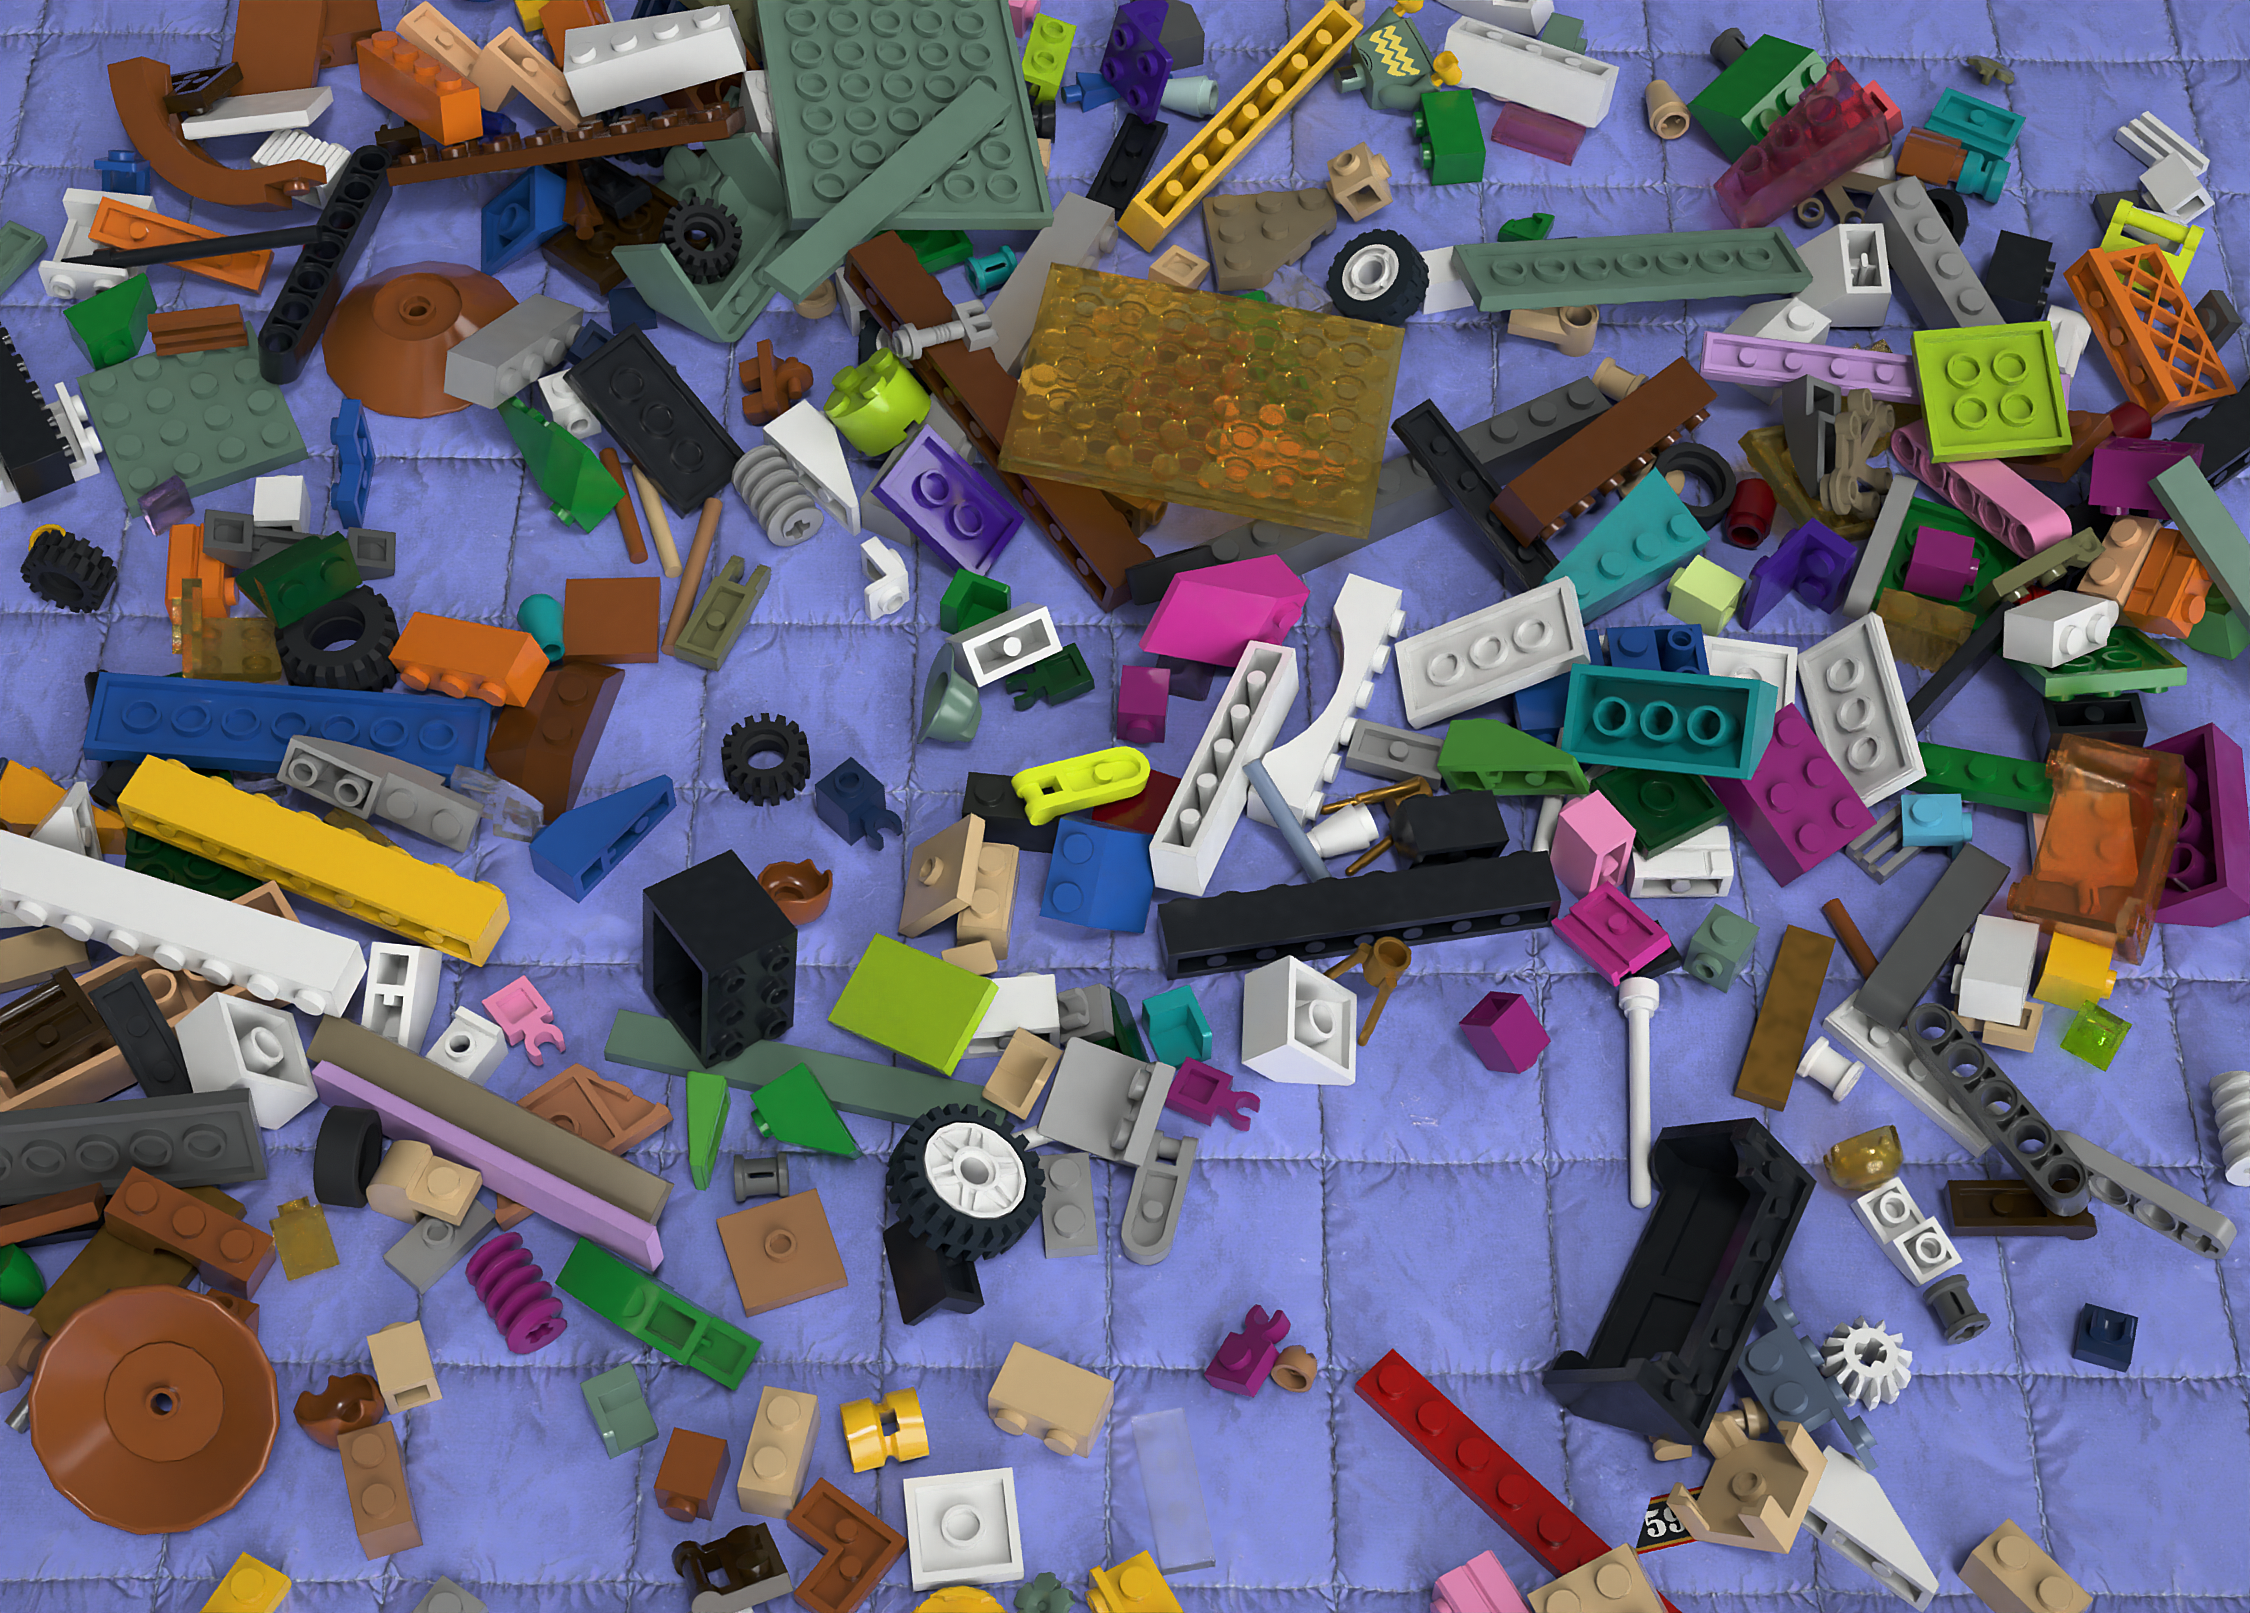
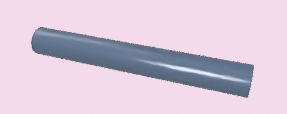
M1256 758L1242 767L1243 771L1312 882L1332 877L1260 759Z

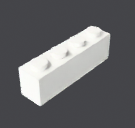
M1464 15L1448 29L1444 51H1451L1458 59L1457 66L1462 71L1461 81L1455 86L1476 88L1488 92L1496 100L1515 101L1527 105L1532 112L1542 115L1553 114L1567 119L1571 125L1580 128H1595L1608 114L1620 67Z

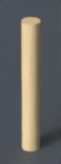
M634 464L631 470L665 575L668 578L678 577L683 573V567L658 491Z

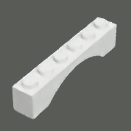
M1349 573L1334 605L1330 636L1338 654L1341 678L1336 693L1325 711L1307 730L1287 744L1266 753L1262 760V764L1303 830L1308 819L1316 821L1320 814L1325 794L1321 790L1325 781L1333 783L1337 776L1342 756L1338 755L1342 744L1350 746L1358 719L1354 718L1358 708L1367 709L1375 686L1371 679L1375 672L1383 673L1391 647L1387 646L1390 637L1398 638L1400 636L1407 614L1406 611L1400 610L1402 590ZM1251 784L1248 791L1246 818L1279 829Z

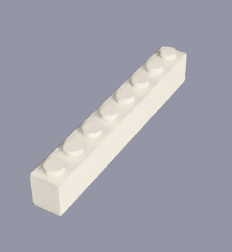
M0 829V910L16 915L29 925L41 927L45 924L61 929L68 936L85 942L89 939L108 944L113 950L126 956H134L135 953L154 959L161 966L173 971H179L182 968L201 974L205 979L217 985L225 986L231 983L248 989L252 994L264 1000L271 1001L278 998L293 1003L299 1009L311 1015L325 1013L341 1018L367 969L358 941Z

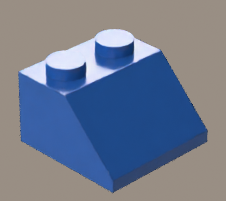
M1074 815L1060 818L1039 916L1085 927L1145 933L1155 887L1149 846L1155 834Z

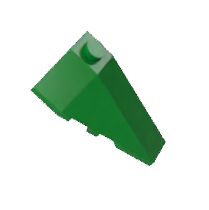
M516 396L510 397L498 405L497 409L538 485L553 503L548 510L566 527L569 528L575 523L589 534L626 493L590 448L556 422L552 421L549 423L533 407L529 409Z

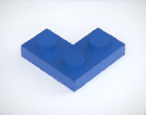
M342 399L339 417H333L330 425L332 445H338L339 448L338 468L341 474L339 483H333L331 488V507L339 512L343 529H348L349 527L362 528L376 455L361 399Z

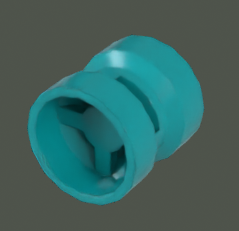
M1969 150L1955 191L1967 195L1975 192L1981 194L1984 200L1997 204L2011 163L2000 159L1994 162L1985 160L1981 153Z

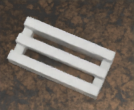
M2149 111L2141 114L2140 120L2135 118L2130 121L2128 128L2125 126L2119 128L2115 137V141L2148 167L2156 160L2167 157L2175 150L2196 177L2207 170L2210 162L2207 157Z

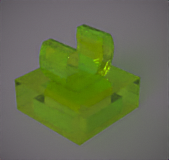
M2086 999L2060 1047L2106 1072L2133 1024Z

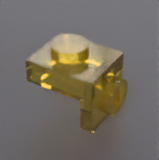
M304 1196L277 1206L279 1216L270 1218L269 1224L288 1281L340 1264L322 1203L318 1202L310 1205L308 1196Z

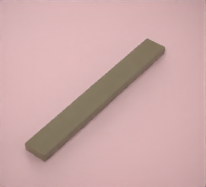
M324 1014L305 1054L307 1058L317 1063H320L322 1060L328 1061L654 1226L674 1187V1183L343 1015L341 1018Z

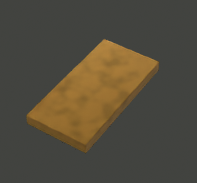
M212 1185L177 1188L239 1220H242L247 1214L244 1204ZM105 1222L28 1316L37 1320L49 1340L75 1309L104 1295L108 1288L114 1290L118 1287L170 1283L186 1289L199 1271L189 1261L169 1250L159 1248L155 1256H152L108 1234Z

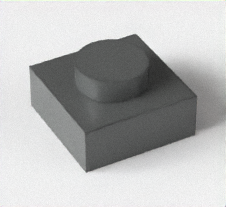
M2209 290L2193 309L2216 353L2243 323L2222 290Z

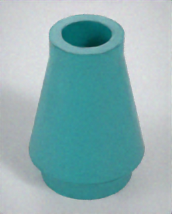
M534 594L527 597L519 607L517 623L523 632L531 633L550 662H554L565 653L563 643V608L559 602L547 594Z

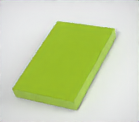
M876 932L827 1020L842 1030L951 1077L1000 987L992 980Z

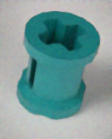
M1008 245L1000 246L998 252L979 259L971 256L964 260L968 282L977 296L985 294L987 288L1007 282L1018 265L1017 259ZM998 268V269H996V270H994V271L986 272V271H989V270Z

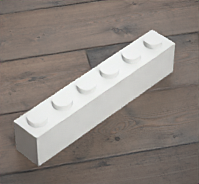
M1253 640L1249 641L1150 843L1149 852L1155 887L1202 897L1248 799L1251 782L1242 767L1256 758H1259L1262 762L1265 754L1271 751L1300 689L1295 648Z

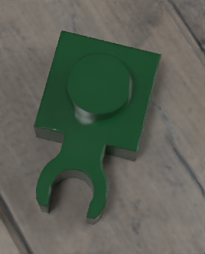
M1075 642L1062 647L1063 650L1032 663L1033 673L1015 674L1006 679L1005 683L1008 694L1018 689L1026 690V693L1013 698L1016 710L1028 709L1039 698L1044 696L1047 697L1052 707L1095 689L1094 679Z

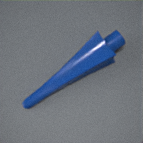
M1076 72V85L1061 87L1063 103L1079 102L1082 113L1121 98V95L1104 76L1098 73ZM1171 73L1169 74V78H1168V79H1173V76H1172Z

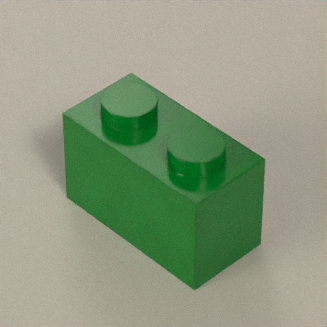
M1471 89L1420 93L1419 110L1412 112V132L1414 138L1420 137L1421 139L1419 144V162L1421 169H1428L1431 186L1482 182L1486 149Z

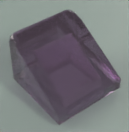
M1159 654L1155 668L1170 669L1169 695L1195 701H1205L1214 677L1216 664Z

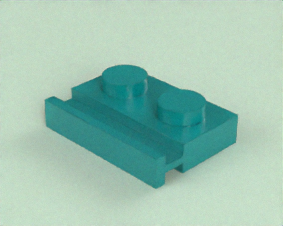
M1946 87L1931 113L1928 123L1925 124L1923 129L1962 139L1961 149L1968 150V152L1971 150L1981 153L1985 160L1994 162L1998 159L2005 160L2023 129L2026 117Z

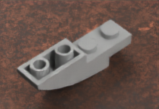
M295 734L290 739L276 779L365 820H368L375 813L462 853L470 846L485 807L484 804L444 787L445 777L419 766L365 748Z

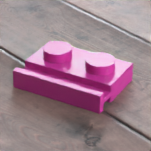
M1608 880L1569 908L1570 914L1562 920L1556 917L1551 921L1555 934L1614 987L1621 984L1620 978L1626 973H1636L1672 946L1668 933Z

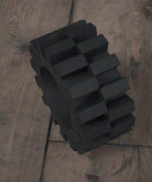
M692 197L689 205L685 199L679 201L676 208L672 207L668 211L657 244L665 243L686 276L688 274L694 276L693 284H701L704 276H706L708 284L715 282L718 275L721 279L725 277L729 269L732 268L742 245V239H740L742 235L741 226L735 227L738 220L734 213L726 217L725 214L728 207L722 203L718 209L713 208L714 199L710 198L706 199L704 205H700L699 197ZM688 230L705 232L713 238L716 248L713 251L697 250L685 241L684 233Z
M52 530L51 534L45 531L38 536L22 564L20 572L23 573V581L31 583L29 588L34 593H43L41 598L46 602L52 599L56 601V607L64 609L66 605L69 606L71 612L79 613L80 609H82L84 613H91L92 610L97 611L103 603L117 577V568L112 566L113 560L110 556L102 557L104 550L99 546L95 548L88 546L89 540L82 538L81 541H78L73 533L66 532L65 536H63L60 530Z
M761 713V721L755 722L752 715L745 717L746 727L744 728L738 722L731 727L732 735L726 733L723 739L724 747H721L725 781L728 782L729 790L733 794L739 792V799L745 803L753 796L754 805L762 807L766 798H771V806L780 805L779 796L784 795L786 800L790 801L795 798L794 788L802 792L806 786L805 779L810 777L811 764L807 737L804 731L799 732V725L792 720L786 726V717L777 714L775 722L770 721L769 713ZM761 751H776L785 757L781 764L770 769H758L748 764V759Z

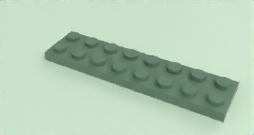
M1781 227L1454 245L1451 261L1478 311L1493 313L1515 309L1540 310L1547 307H1583L1596 304L1623 305L1628 302H1666L1668 300L1693 298L1704 300L1709 297H1747L1757 294L1775 293L1785 295L1790 292H1802L1813 279L1812 274Z

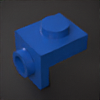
M108 150V157L94 160V169L102 170V191L150 196V160L135 159V152L128 150Z

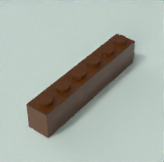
M1681 356L1509 482L1490 504L1489 508L1525 549L1540 537L1546 543L1567 525L1564 519L1571 515L1577 520L1591 509L1596 503L1593 497L1599 493L1604 498L1608 497L1624 483L1626 479L1623 475L1629 471L1633 476H1636L1654 459L1651 453L1656 450L1662 453L1669 446L1675 445L1683 437L1680 434L1681 431L1686 429L1691 434L1704 424L1711 416L1706 409L1718 395L1686 359Z

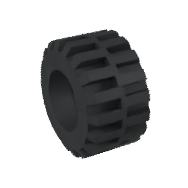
M365 584L360 588H353L342 597L332 600L308 613L297 622L291 623L282 629L275 626V644L289 686L383 692L382 689L384 687L392 688L397 682L395 674L400 672L388 658L400 637L392 607L388 606L387 599L381 593L375 595L373 588ZM339 641H356L353 645L342 650L324 651L327 646Z

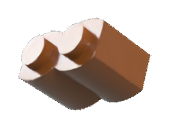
M1912 126L1904 142L1895 174L1903 177L1916 175L1924 183L1946 189L1949 181L1957 183L1968 150L1961 149L1962 139Z

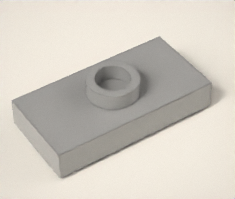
M474 1198L460 1226L427 1214L382 1257L385 1265L422 1296L484 1238L498 1222L495 1219V1214Z

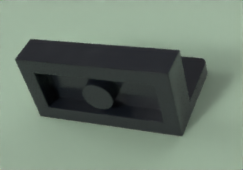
M912 1219L902 1223L899 1220L884 1231L883 1240L904 1324L915 1326L940 1308L972 1314L985 1305L974 1261H965L963 1251L954 1259L944 1255V1244H941L935 1251L927 1247L925 1244L929 1236L923 1232L916 1239L908 1231L914 1223Z

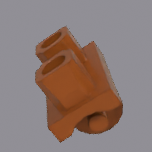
M769 338L757 342V357L738 363L739 374L747 390L752 391L761 388L759 392L742 397L744 414L752 425L775 420L791 409V399H800L802 393L809 390L814 381L812 369L808 365L799 362L798 358L788 357L784 361L773 354V345Z

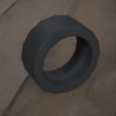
M1684 442L1669 446L1658 455L1649 471L1650 473L1656 467L1664 478L1670 471H1689L1701 477L1709 485L1714 495V501L1711 505L1701 507L1683 502L1704 531H1709L1721 521L1736 494V477L1729 463L1717 451L1702 444Z
M1205 544L1138 563L1126 568L1125 574L1134 604L1139 606L1161 601L1176 573L1217 565L1211 546Z
M334 1105L327 1112L321 1124L314 1156L313 1181L318 1202L354 1208H363L369 1202L366 1196V1188L377 1171L382 1156V1122L377 1111Z

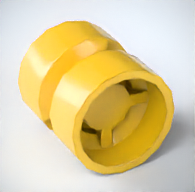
M914 1386L884 1393L881 1403L877 1404L869 1397L839 1404L844 1435L854 1473L882 1467L889 1456H893L899 1462L929 1455L924 1421ZM895 1422L897 1432L884 1437L881 1423Z

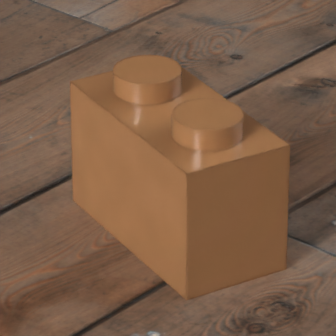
M392 1421L337 1435L356 1532L368 1561L422 1546L423 1542L402 1446Z

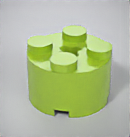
M884 347L876 351L868 361L857 368L851 365L846 366L833 377L831 383L835 389L829 396L823 410L860 454L863 451L867 457H874L891 450L908 437L904 429L913 420L918 425L921 424L930 410L931 398L901 360L888 347Z

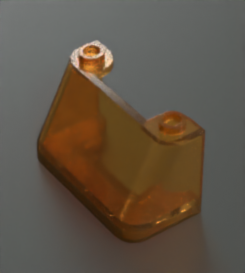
M2063 733L2059 750L2051 749L2047 759L2045 776L2046 778L2053 779L2054 796L2031 875L2025 874L2020 883H2012L2007 898V911L2012 912L2014 920L2040 924L2039 932L2052 937L2053 933L2057 932L2113 949L2112 960L2141 966L2147 952L2185 814L2188 782L2184 756Z

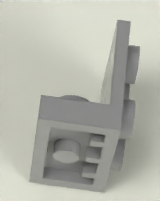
M1070 1037L1067 1040L1036 1131L1041 1136L1129 1168L1143 1167L1176 1068L1159 1061L1145 1063L1083 1039Z

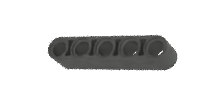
M1968 842L1870 975L1852 1006L1897 1034L1909 1018L1910 1013L1916 1008L1961 945L1963 935L1966 932L1969 933L1976 924L1978 914H1983L2010 873L2011 868Z
M1934 1002L1917 1006L1910 1013L1907 1020L1910 1042L1916 1057L2050 1211L2063 1217L2081 1213L2088 1206L2090 1200L2088 1171L2083 1162L1946 1007ZM1930 1027H1938L1945 1031L1941 1037L1934 1040L1924 1039L1920 1036L1924 1030ZM1962 1064H1971L1978 1068L1969 1077H1958L1952 1073L1956 1067ZM2002 1101L2011 1106L2002 1115H1991L1985 1111V1108L1993 1102ZM2035 1139L2045 1144L2041 1151L2035 1154H2026L2018 1149L2019 1145L2026 1140ZM2061 1178H2070L2079 1183L2078 1187L2069 1193L2056 1192L2051 1188L2054 1182Z

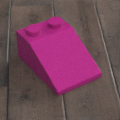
M1277 554L1176 573L1138 645L1145 652L1237 668L1250 640L1282 646V642L1291 626L1301 617V609L1311 591Z

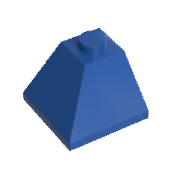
M540 165L531 166L481 209L482 273L493 276L539 249L540 245L570 225L562 221L566 195L565 179Z

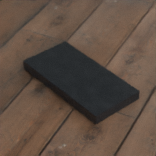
M635 322L564 374V381L681 519H684L702 505L707 498L712 497L731 482L732 471L745 453Z

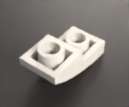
M1898 1176L1850 1204L1861 1223L1882 1251L1917 1288L1962 1262L1961 1257L1934 1216L1927 1220L1924 1218Z

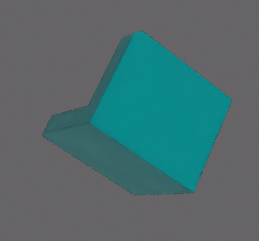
M1190 984L1142 1000L1141 1026L1159 1062L1173 1066L1177 1071L1180 1070L1187 1056L1199 1062L1211 1059L1212 1031Z

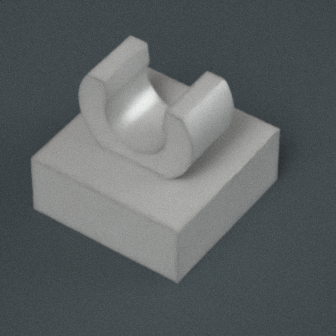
M1098 983L1085 988L1076 987L1057 993L1061 1044L1066 1046L1067 1040L1070 1037H1077L1092 1043L1114 1036L1109 988Z

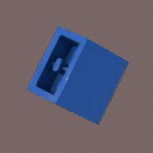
M1701 624L1606 628L1602 645L1605 666L1710 675Z

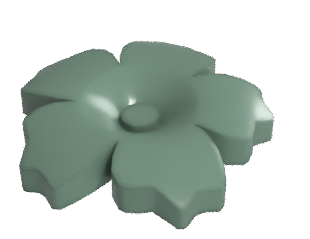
M1039 1573L1034 1581V1585L1027 1582L1017 1591L1013 1603L1016 1607L1022 1609L1017 1613H1069L1070 1607L1075 1604L1073 1592L1069 1589L1061 1588L1062 1583L1056 1579L1054 1573Z

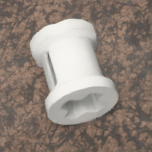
M1821 1036L1805 1054L1796 1073L1802 1078L1806 1076L1812 1077L1833 1092V1099L1841 1102L1859 1080L1865 1069V1064L1859 1060L1855 1063L1849 1061L1829 1047V1040Z

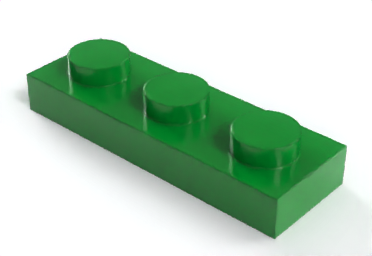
M1918 741V747L1927 775L1906 786V790L1927 794H1961V800L2051 816L2063 780L2062 766Z

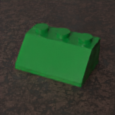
M1763 34L1688 103L1686 107L1740 172L1775 147L1841 82L1814 49Z

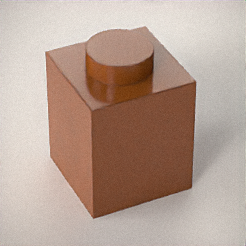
M674 1427L654 1485L658 1506L660 1509H663L665 1514L685 1522H692L696 1517L712 1521L731 1463L727 1440Z

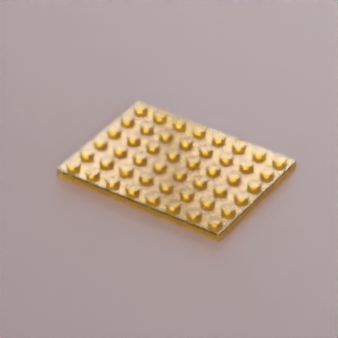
M1051 262L999 455L998 470L1368 540L1406 329Z

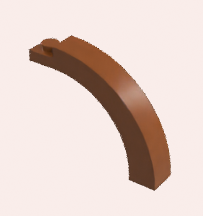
M143 56L107 65L116 109L132 143L145 160H150V166L161 177L178 189L197 198L235 209L252 212H278L293 209L291 196L307 195L310 193L311 187L327 184L325 166L301 159L249 170H234L224 166L211 157L195 139H185L181 125L184 120L180 112L168 113L163 97L173 91L170 65Z

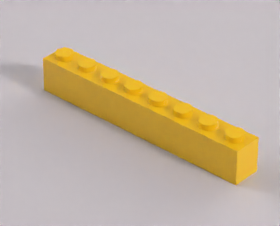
M1330 0L1131 200L1117 226L1150 253L1202 198L1346 54L1364 26L1336 1Z
M147 754L116 800L124 823L130 829L268 883L275 880L279 888L479 967H483L510 921L506 895L489 882L478 881L476 883L458 876L451 868L443 864L433 863L430 865L412 858L402 848L392 845L384 847L367 840L364 835L354 829L344 828L341 830L323 823L320 818L310 812L299 811L297 813L284 808L264 794L256 793L251 795L238 790L221 777H205L192 772L186 765L174 759L164 761Z

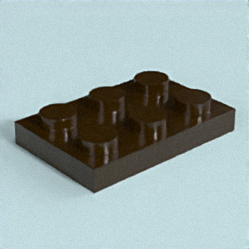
M639 175L635 177L649 185L653 196L652 199L620 220L597 207L604 224L593 226L594 235L588 240L579 239L575 227L570 224L540 245L544 259L600 296L605 295L628 278L611 251L616 246L657 244L660 236L659 233L668 211L672 207L676 208L679 202Z

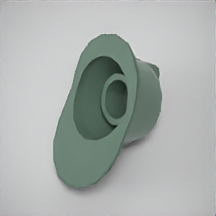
M951 643L944 644L938 651L928 674L923 697L922 722L917 736V744L922 743L926 737L948 743H953L957 740L970 742L975 737L981 720L982 707L979 702V690L954 670V647Z

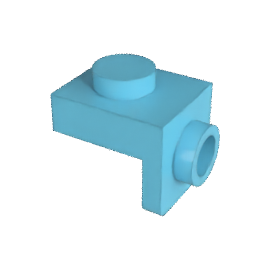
M1961 794L1901 795L1903 847L1951 846V857L1956 859L1963 849V842H1972L1971 812L1962 813Z

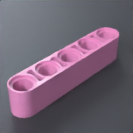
M1923 418L1898 428L1891 433L1890 444L1892 452L1903 467L2019 557L2030 559L2058 542L2071 538L2072 525L2066 512L1997 458L1930 464Z

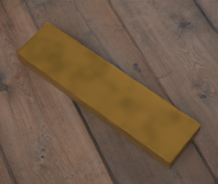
M1788 924L1734 1093L1735 1097L1781 1112L1784 1111L1836 939Z

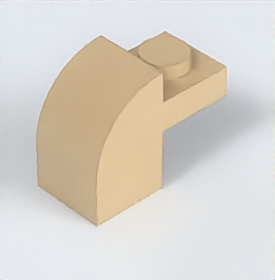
M398 1140L393 1142L366 1188V1196L371 1210L413 1226L419 1223L425 1214L460 1226L483 1183V1179L478 1171L434 1156L428 1144L413 1140Z

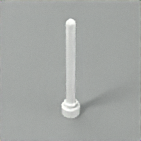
M1634 977L1626 979L1619 984V1007L1624 1010L1625 1017L1629 1018L1630 1198L1635 1207L1645 1208L1651 1202L1649 1019L1654 1016V1011L1659 1007V984L1649 978Z

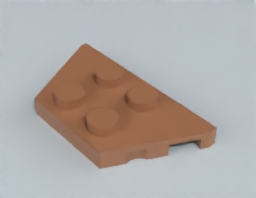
M578 1063L573 1064L516 1102L518 1105L619 1156L674 1120L666 1105L659 1102L655 1105L636 1096L630 1088L616 1081H605L598 1076L597 1072ZM496 1192L497 1209L495 1210V1219L504 1232L535 1212Z

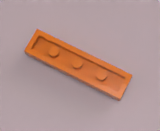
M102 196L88 235L92 242L110 248L113 247L119 251L227 237V235ZM271 249L162 264L261 295L275 253Z

